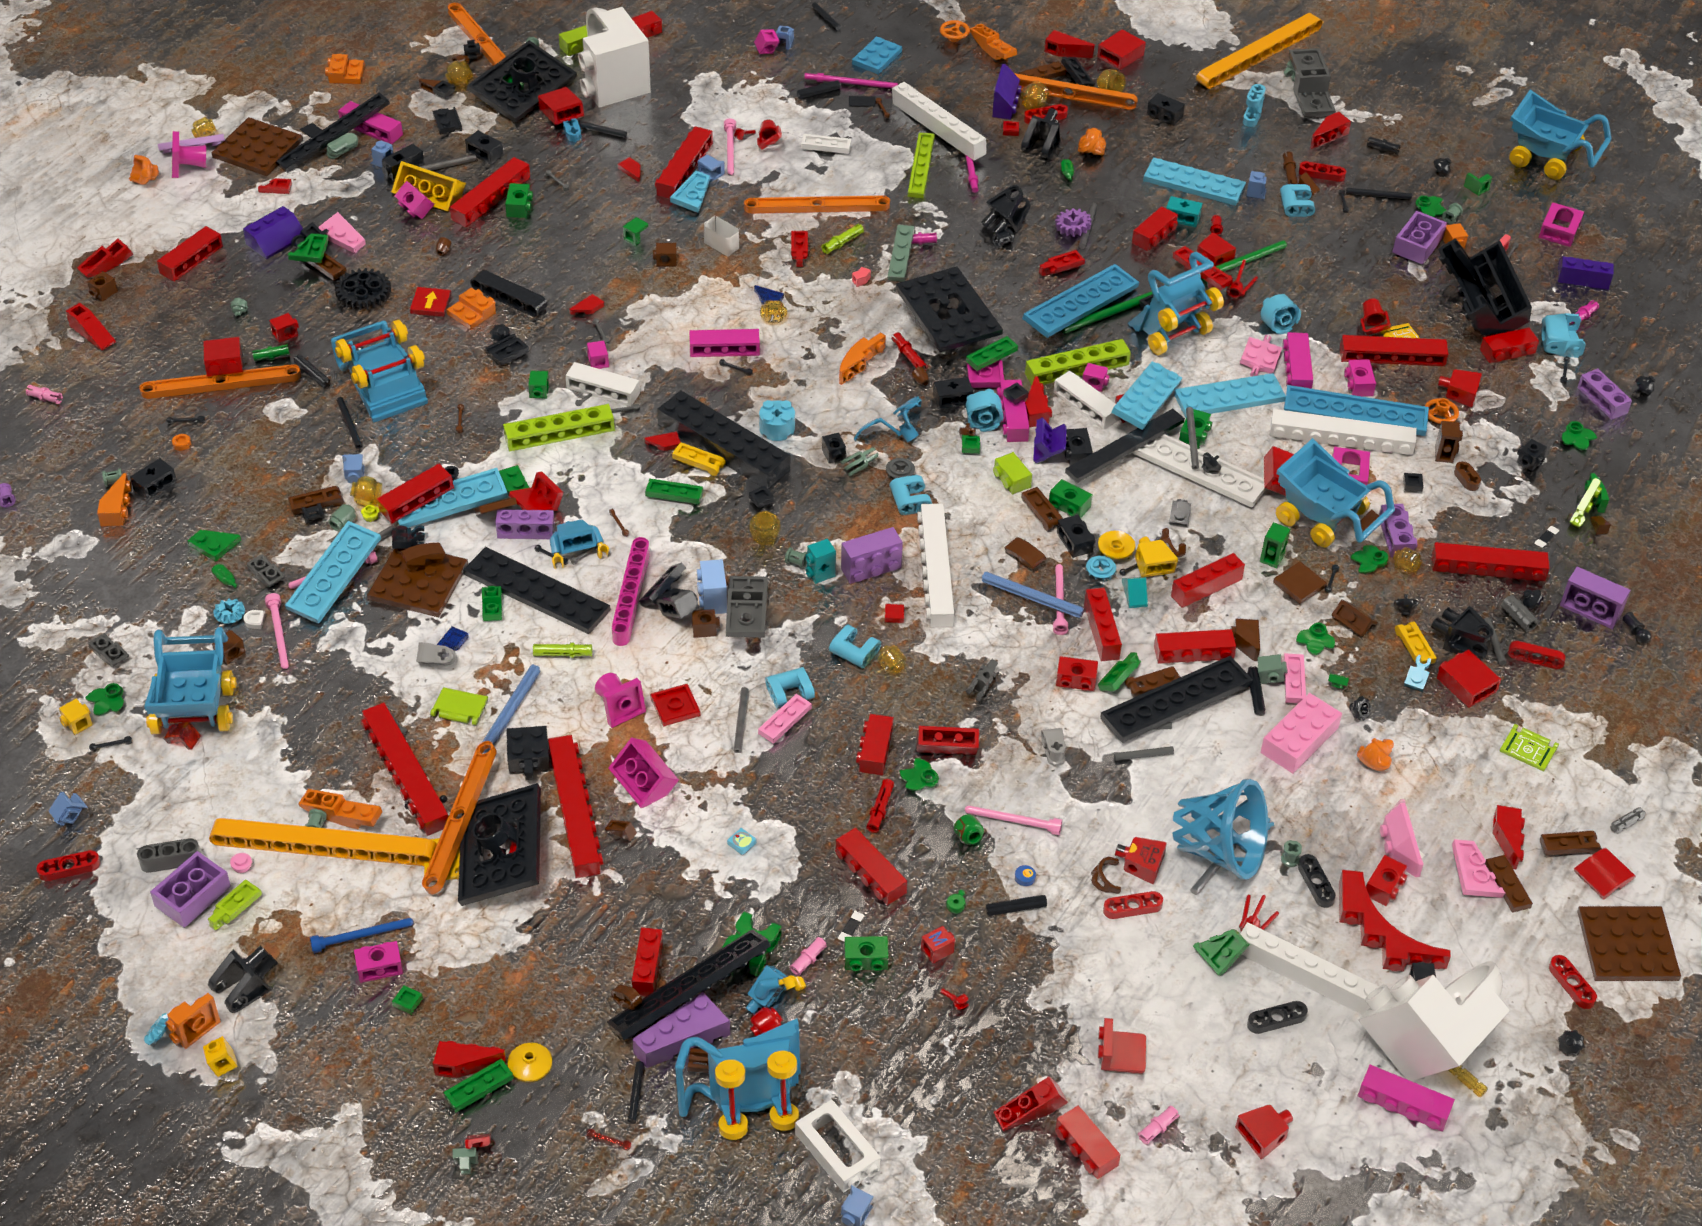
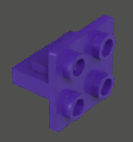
M1044 418L1037 420L1033 455L1035 463L1065 451L1067 430L1065 424L1052 429Z

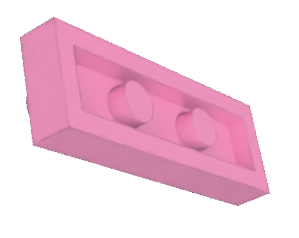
M1284 653L1283 662H1287L1288 673H1284L1285 703H1299L1306 696L1304 655Z
M796 694L758 729V734L774 744L812 709V703Z

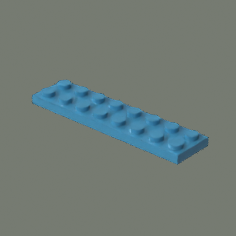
M1114 264L1023 314L1022 319L1048 338L1136 289L1139 281Z
M1287 385L1284 404L1285 411L1416 428V435L1426 436L1429 407L1291 385Z

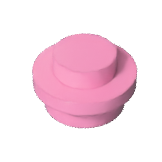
M238 853L231 858L230 864L236 872L244 873L250 869L252 859L246 853Z

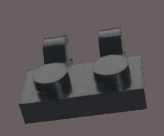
M418 525L413 530L406 526L392 528V549H407L424 544V542H418L424 541L425 533L419 532L424 531V526Z

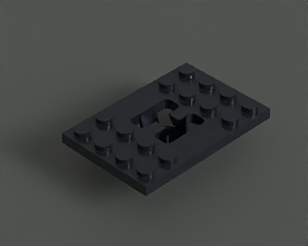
M529 40L469 83L467 90L516 123L539 106V95L563 88L577 77V72ZM511 76L512 83L506 82L505 79ZM520 83H528L529 91L526 93L519 91L522 88Z
M958 266L896 283L895 289L940 353L1003 334V328ZM949 299H958L957 309L947 308L950 303ZM931 304H939V310L935 312Z
M538 783L477 801L460 844L458 902L461 906L539 884L541 787ZM507 839L516 844V850L509 854H506V849L500 847ZM484 849L491 851L493 854L491 859L483 861Z

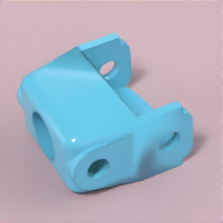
M1579 314L1547 315L1542 319L1541 336L1545 352L1573 358L1583 355L1586 344L1583 339H1579L1576 333L1581 322Z

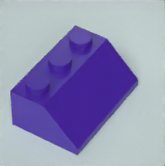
M1006 64L1001 66L995 87L992 117L1011 120L1012 114L1016 113L1022 86H1019L1020 79Z
M282 206L244 227L243 232L246 245L265 259H268L291 246L292 238L299 235L303 228L294 213Z
M1565 256L1559 258V283L1609 290L1614 274L1613 263Z

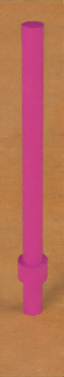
M805 73L804 78L816 80L820 83H823V81L839 80L843 84L888 89L898 85V83L829 76L824 75V73Z
M965 155L969 172L968 181L972 192L976 193L978 192V176L975 174L973 160Z

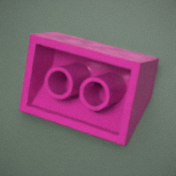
M630 738L608 767L640 808H644L667 796L679 781L649 743L636 738Z

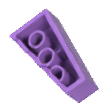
M702 992L633 1038L634 1055L644 1062L646 1068L672 1059L673 1055L679 1053L682 1043L688 1038L699 1037L708 1043H712L713 1039L722 1036L725 1038L730 1036V1020Z

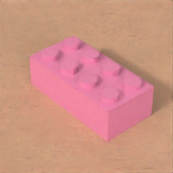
M1309 693L1263 738L1260 753L1293 774L1339 728L1342 713Z

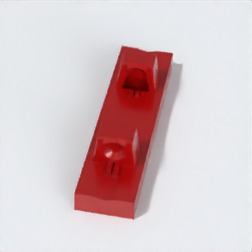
M1184 246L1173 252L1172 258L1184 265V271H1188L1191 269L1189 257L1193 251ZM1196 260L1198 266H1199V265H1202L1201 262H1199L1198 260ZM1215 266L1200 273L1201 278L1208 282L1209 288L1216 287L1221 291L1233 283V278Z

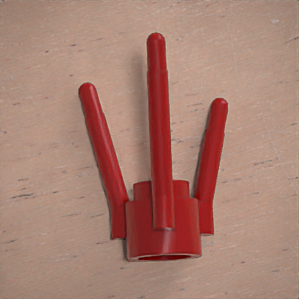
M1246 260L1242 261L1236 280L1230 286H1227L1226 293L1232 298L1243 297L1245 292L1258 279L1257 276L1254 277L1243 289L1240 278Z
M1247 895L1242 920L1239 925L1241 932L1247 922L1264 930L1279 915V912L1276 911L1262 926L1260 925V920L1257 916L1266 899L1265 895H1262L1253 916H1249V918H1247L1251 895Z

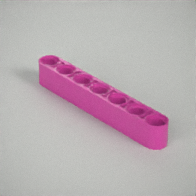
M638 537L633 540L612 623V640L617 646H624L629 643L650 557L649 541L644 537Z

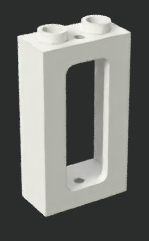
M832 1099L795 1122V1135L843 1193L849 1190L851 1185L857 1187L862 1180L867 1177H873L878 1173L881 1157ZM834 1120L864 1158L853 1166L846 1167L816 1130Z

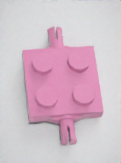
M1265 335L1263 341L1252 337L1248 339L1240 364L1252 369L1251 377L1253 374L1258 376L1259 371L1271 374L1275 370L1282 347L1270 344V335L1269 337Z

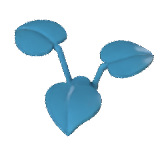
M916 396L893 412L895 415L900 411L897 417L902 415L905 423L899 426L900 431L882 418H876L859 429L854 437L855 442L864 429L877 423H883L897 433L898 436L902 435L907 443L919 434L910 423L907 414L910 409L921 407V398L919 399V396Z

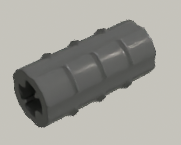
M1515 595L1507 596L1502 601L1501 607L1526 632L1532 631L1537 627L1539 620Z

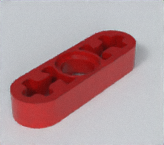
M1058 104L1027 110L1024 113V122L1029 124L1033 115L1044 119L1046 115L1043 114H1047L1049 108H1053L1058 112V115L1055 117L1056 120L1065 119L1068 115V107Z
M1309 161L1301 162L1298 171L1300 175L1307 173L1311 178L1336 182L1344 181L1346 176V169L1343 167Z
M1513 641L1509 645L1508 655L1512 659L1552 669L1564 667L1566 656L1561 651L1521 641ZM1538 653L1541 657H1535L1532 654Z
M88 850L44 860L37 865L36 870L42 881H52L95 871L99 868L101 862L96 851ZM67 863H74V866L70 869L63 868Z
M1150 891L1108 898L1104 902L1103 913L1109 919L1156 913L1162 909L1163 896L1159 892ZM1135 902L1139 905V907L1130 908L1128 906V903Z
M1563 955L1553 956L1549 964V971L1580 1008H1592L1597 999L1596 992L1567 957ZM1567 979H1575L1578 985L1569 984Z

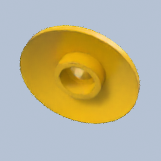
M1108 531L1100 536L1098 548L1102 554L1109 558L1124 559L1133 554L1135 541L1125 532Z
M538 1043L521 1044L508 1057V1068L513 1073V1077L523 1082H533L542 1079L548 1074L552 1066L551 1053L545 1046Z

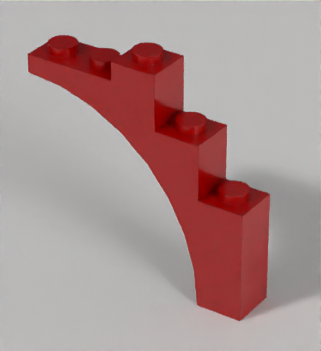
M1342 870L1339 880V923L1360 925L1361 946L1382 948L1383 969L1404 971L1406 965L1418 962L1433 963L1435 969H1447L1451 958V950L1433 947L1403 934L1379 913L1371 901L1365 886L1363 872Z

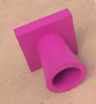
M173 131L172 178H179V164L206 168V145L179 146V132Z
M606 673L597 680L595 692L604 700L607 722L611 728L646 712L642 685L638 678L622 684L617 674Z

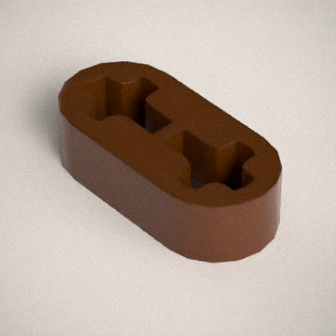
M1464 461L1458 462L1454 470L1457 479L1467 490H1478L1481 484V478L1469 463Z
M620 984L611 991L612 998L621 1007L634 1010L642 1003L641 996L632 987Z

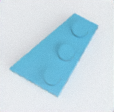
M695 171L670 197V202L699 213L710 182V175Z

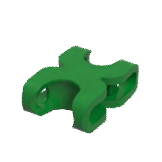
M748 912L741 914L735 924L736 935L729 936L722 948L753 929V914ZM771 923L763 931L753 929L767 938L771 947L766 949L763 955L754 957L749 961V974L758 977L766 965V953L774 951L781 938L782 926L779 924Z

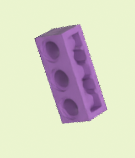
M1598 368L1581 375L1577 388L1611 420L1628 413L1632 400Z
M1386 504L1381 505L1379 516L1387 510ZM1394 504L1395 511L1381 524L1390 557H1402V554L1403 557L1405 555L1408 557L1413 556L1414 549L1417 548V538L1413 536V526L1409 523L1408 511H1405L1403 504Z
M497 510V539H550L554 534L553 510Z

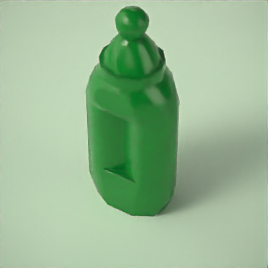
M1064 159L1061 161L1062 173L1068 180H1071L1074 174L1073 163L1069 159Z
M217 564L211 569L212 574L225 585L233 586V588L237 587L234 575L224 565Z

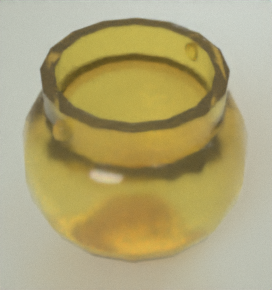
M466 60L461 62L454 61L447 66L445 76L448 82L457 88L467 86L470 80L474 79Z
M1115 69L1102 71L1097 79V86L1102 89L1122 92L1126 85L1125 76Z
M1033 81L1031 84L1026 85L1021 92L1023 106L1029 110L1043 107L1047 101L1049 90L1039 81Z
M362 476L358 478L357 482L353 481L350 496H353L354 502L358 506H378L376 499L381 496L383 483L377 482L373 477Z
M762 511L755 514L750 520L749 530L753 540L758 544H772L780 533L781 524L774 513Z

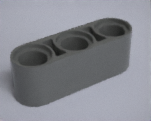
M187 838L144 845L138 849L137 857L141 870L151 873L176 869L195 852L201 853L196 839Z

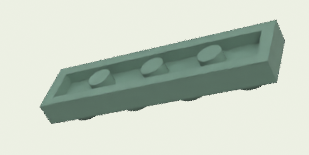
M897 226L888 272V280L905 281L914 226Z

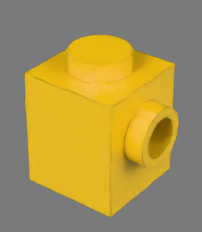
M77 698L59 708L61 724L64 727H68L74 735L92 726L89 708L85 703L81 704Z
M223 1036L203 1046L206 1062L217 1077L238 1067L234 1050Z

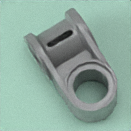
M419 642L416 662L451 665L455 662L456 653L453 649L446 646ZM442 654H449V656L445 657V659L442 658Z
M1062 728L1041 730L1042 745L1045 749L1048 763L1053 766L1062 765L1065 762L1064 752L1066 750Z

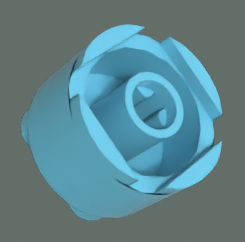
M1278 294L1263 301L1260 315L1261 320L1277 334H1285L1293 329L1292 326L1295 323L1298 324L1301 318V310L1288 296Z
M994 390L979 391L967 397V418L972 428H978L980 431L987 432L996 429L1000 425L999 423L1004 419L1000 397L994 393Z
M767 400L763 402V406L759 411V430L762 435L767 436V439L782 441L787 439V436L790 434L791 436L795 431V410L790 401Z

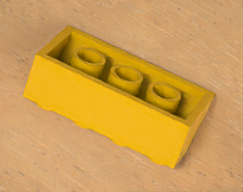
M401 161L391 193L396 194L403 184L408 181L434 203L433 207L449 212L450 206L462 198L466 183Z

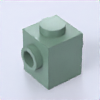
M1281 654L1258 657V673L1261 684L1285 681L1284 673H1288L1287 662H1283Z

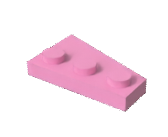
M338 212L318 227L321 231L329 230L327 235L330 242L353 253H356L366 245L365 239Z
M1454 839L1452 848L1463 895L1503 898L1505 892L1502 887H1498L1495 882L1496 877L1494 873L1489 872L1485 865L1486 860L1475 842Z

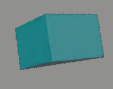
M1146 577L1122 578L1121 581L1128 607H1148Z

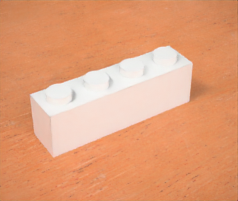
M574 362L565 375L567 389L584 394L591 393L592 396L630 407L640 394L639 380Z
M1068 371L1055 380L1054 394L1103 430L1119 420L1118 416L1111 413L1116 403L1112 402L1104 394H1101L1079 376Z

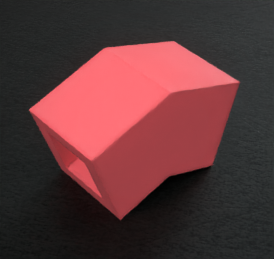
M864 267L852 273V282L856 287L867 284L871 278V270Z

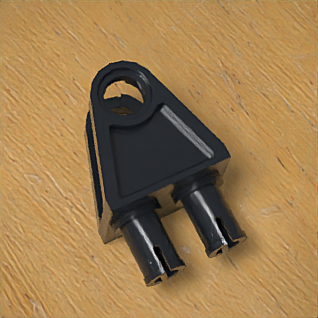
M1049 108L1044 119L1032 116L1021 143L1022 151L1029 152L1038 139H1044L1046 141L1042 149V157L1046 159L1051 157L1061 143L1060 124L1055 119L1058 112L1055 109Z
M1010 186L986 202L991 212L981 223L989 229L999 219L1001 220L999 224L991 230L994 234H1000L1005 229H1008V227L1017 233L1030 210L1031 204L1027 198L1023 197L1022 189L1019 186ZM1019 191V194L1016 197H1011V194L1013 192ZM1021 202H1026L1024 207L1018 208Z
M1471 606L1461 615L1447 607L1442 614V618L1451 622L1450 625L1438 617L1433 621L1431 628L1445 636L1442 649L1454 654H1462L1470 650L1480 660L1486 658L1488 648L1484 643H1487L1492 638L1494 632L1492 627ZM1478 632H1485L1487 636H1481ZM1479 648L1483 653H1477L1473 649Z
M261 945L247 958H243L233 949L210 977L208 987L212 991L220 993L238 982L224 1001L229 1012L236 1013L272 990L263 979L278 962Z

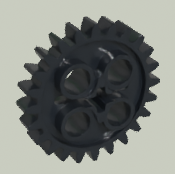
M358 268L357 272L351 270V274L345 273V277L340 276V280H337V285H335L337 300L341 301V305L346 304V308L352 306L353 310L356 307H359V310H362L363 307L368 310L369 306L375 308V304L381 306V301L386 302V298H389V293H391L389 277H385V273L380 274V270L374 272V268L370 271H367V268L364 271Z

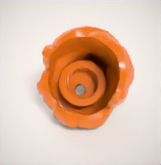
M1097 128L1087 129L1086 134L1079 140L1078 152L1104 155L1106 141L1102 137V132Z
M134 155V166L132 167L129 180L145 185L149 180H155L159 175L158 166L152 164L145 156Z
M1373 738L1372 742L1365 748L1360 746L1357 757L1367 767L1376 771H1384L1391 766L1392 759L1389 755L1394 747V742L1390 739H1383L1381 741Z

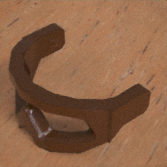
M1162 529V536L1159 540L1167 543L1176 557L1184 556L1186 544H1179L1177 551L1169 538V529Z
M1109 856L1105 857L1092 870L1091 882L1098 890L1116 894L1121 892V887L1111 884L1102 871V867L1107 864L1118 865L1119 859ZM1098 874L1104 882V887L1097 881Z

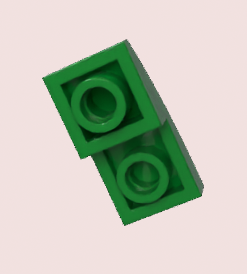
M1591 473L1589 480H1586L1585 491L1588 490L1593 479L1600 480L1595 473ZM1601 481L1600 487L1602 490L1599 496L1593 499L1594 505L1597 506V512L1605 513L1609 497Z
M501 586L482 587L483 621L502 620Z

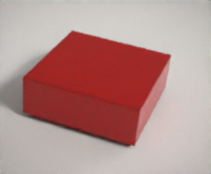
M1003 121V135L1019 136V122Z
M885 604V622L904 623V604Z

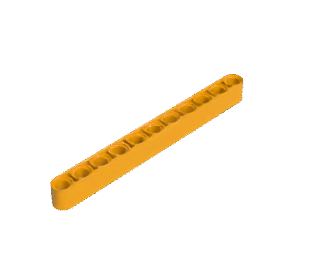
M1307 13L1202 69L1197 74L1196 81L1207 89H1211L1317 32L1321 28L1323 21L1312 13Z
M218 818L214 821L209 836L210 842L217 846L424 866V863H430L437 846L435 841L427 838Z

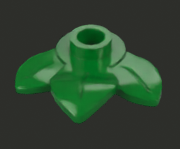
M1422 195L1415 203L1422 213L1434 218L1435 215L1441 216L1446 211L1440 205L1443 200L1440 197Z
M1578 421L1570 422L1566 426V431L1562 434V441L1565 445L1573 444L1579 450H1587L1589 440L1597 439L1596 434L1592 430L1583 428V425Z
M1373 545L1363 546V550L1356 551L1350 557L1351 560L1361 563L1359 573L1373 572L1377 568L1384 567L1389 560L1388 554L1385 551H1381Z
M1319 622L1314 623L1309 629L1301 630L1296 638L1297 643L1307 644L1308 652L1313 655L1320 654L1324 647L1333 649L1335 646L1334 637L1329 635L1326 626Z
M110 683L105 688L93 690L85 699L95 703L94 715H104L110 710L118 712L123 707L124 700L122 697L124 691L117 683Z
M915 758L914 768L899 771L901 778L907 782L905 788L918 791L924 787L931 788L936 786L939 781V776L932 769L931 764L920 758Z

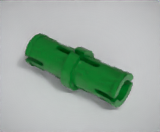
M288 344L277 347L268 346L265 349L252 351L255 362L265 359L274 360L277 357L290 355Z

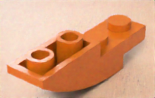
M977 24L975 27L970 28V33L979 46L995 60L1007 59L1017 55V49L1000 40L999 33L993 29L988 28L984 24Z
M880 332L870 340L863 337L850 348L840 366L839 384H844L866 369V361H869L873 356L885 349L886 335Z
M308 789L298 803L299 807L308 812L311 809L324 811L327 814V821L354 829H359L361 825L374 827L383 812L380 806L347 801L342 794Z

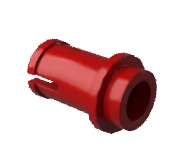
M1214 215L1211 218L1212 225L1210 227L1211 233L1214 232L1217 235L1223 232L1222 219L1219 215Z

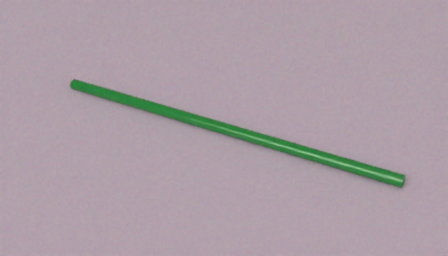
M1282 240L1215 267L1225 272L1241 266L1243 260L1249 263L1285 249L1287 243ZM1152 291L1086 316L1061 331L1063 334L1138 306L1140 299L1153 293Z

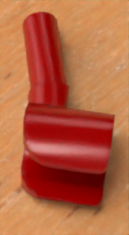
M737 128L734 136L738 140H742L744 135L755 134L756 131Z
M944 988L941 989L940 993L951 999L957 1010L969 1006L967 1003L968 997L965 994L957 997Z

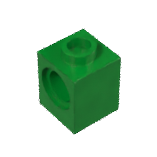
M530 371L528 383L529 398L547 399L549 390L548 371Z

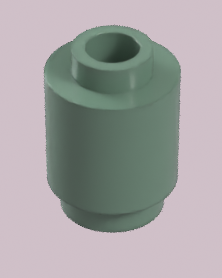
M342 504L330 516L328 520L329 525L335 531H340L348 521L352 522L356 518L355 509L350 505Z

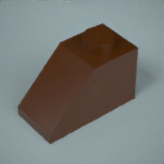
M1235 619V624L1230 629L1233 632L1236 648L1253 661H1258L1260 653L1259 620Z

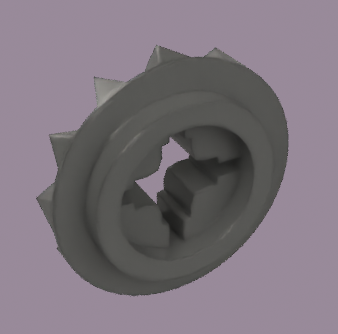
M904 458L893 459L886 465V473H888L889 478L894 477L896 479L913 476L915 472L914 464Z

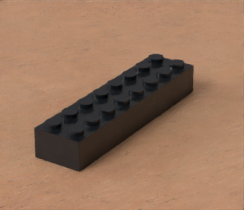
M682 390L657 408L658 425L669 432L677 431L679 438L694 447L724 458L726 466L761 487L765 485L769 489L790 471V454Z

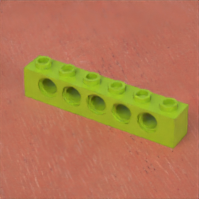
M1123 339L1028 360L1026 361L1025 375L1031 385L1035 376H1038L1040 383H1043V385L1054 383L1057 378L1068 371L1079 377L1083 376L1088 363L1107 367L1108 370L1127 366L1130 362L1131 351Z
M609 404L503 424L504 437L509 452L615 431L614 417Z

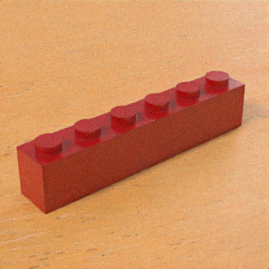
M694 126L692 131L688 133L685 141H682L679 150H676L672 160H669L666 169H663L661 176L655 181L658 196L670 199L674 192L693 174L698 166V160L705 156L713 144L712 130Z
M513 157L450 206L451 220L464 227H468L507 196L510 183L522 184L530 178L529 164Z
M1342 335L1340 343L1341 362L1370 360V363L1445 366L1449 355L1446 339Z
M1435 542L1431 554L1432 571L1546 581L1550 569L1548 552Z

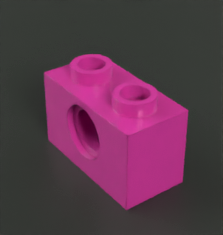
M408 181L394 195L399 200L398 204L404 209L408 208L407 212L414 218L417 215L423 219L434 205L432 201Z
M1349 360L1348 366L1344 369V376L1348 379V390H1351L1352 395L1373 396L1376 381L1370 360Z
M397 941L385 942L370 947L365 946L354 950L360 983L403 974Z

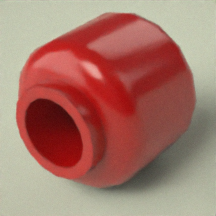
M763 1007L750 1018L752 1024L750 1030L755 1036H758L781 1026L783 1019L773 1007L770 1009Z

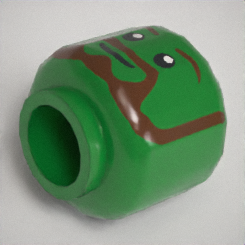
M963 815L954 824L955 834L966 845L978 843L984 835L983 825L974 815Z

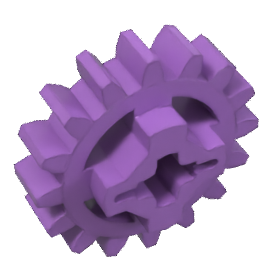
M1072 208V210L1066 209L1065 213L1060 212V215L1056 216L1055 223L1060 234L1066 233V236L1071 234L1075 237L1077 234L1081 236L1082 232L1087 233V230H1090L1091 218L1087 211L1081 212V209L1076 211Z

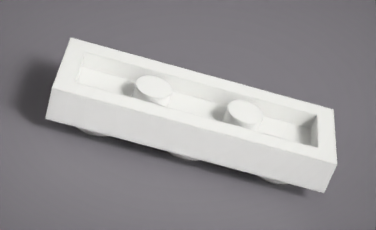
M804 134L801 149L849 154L851 139Z

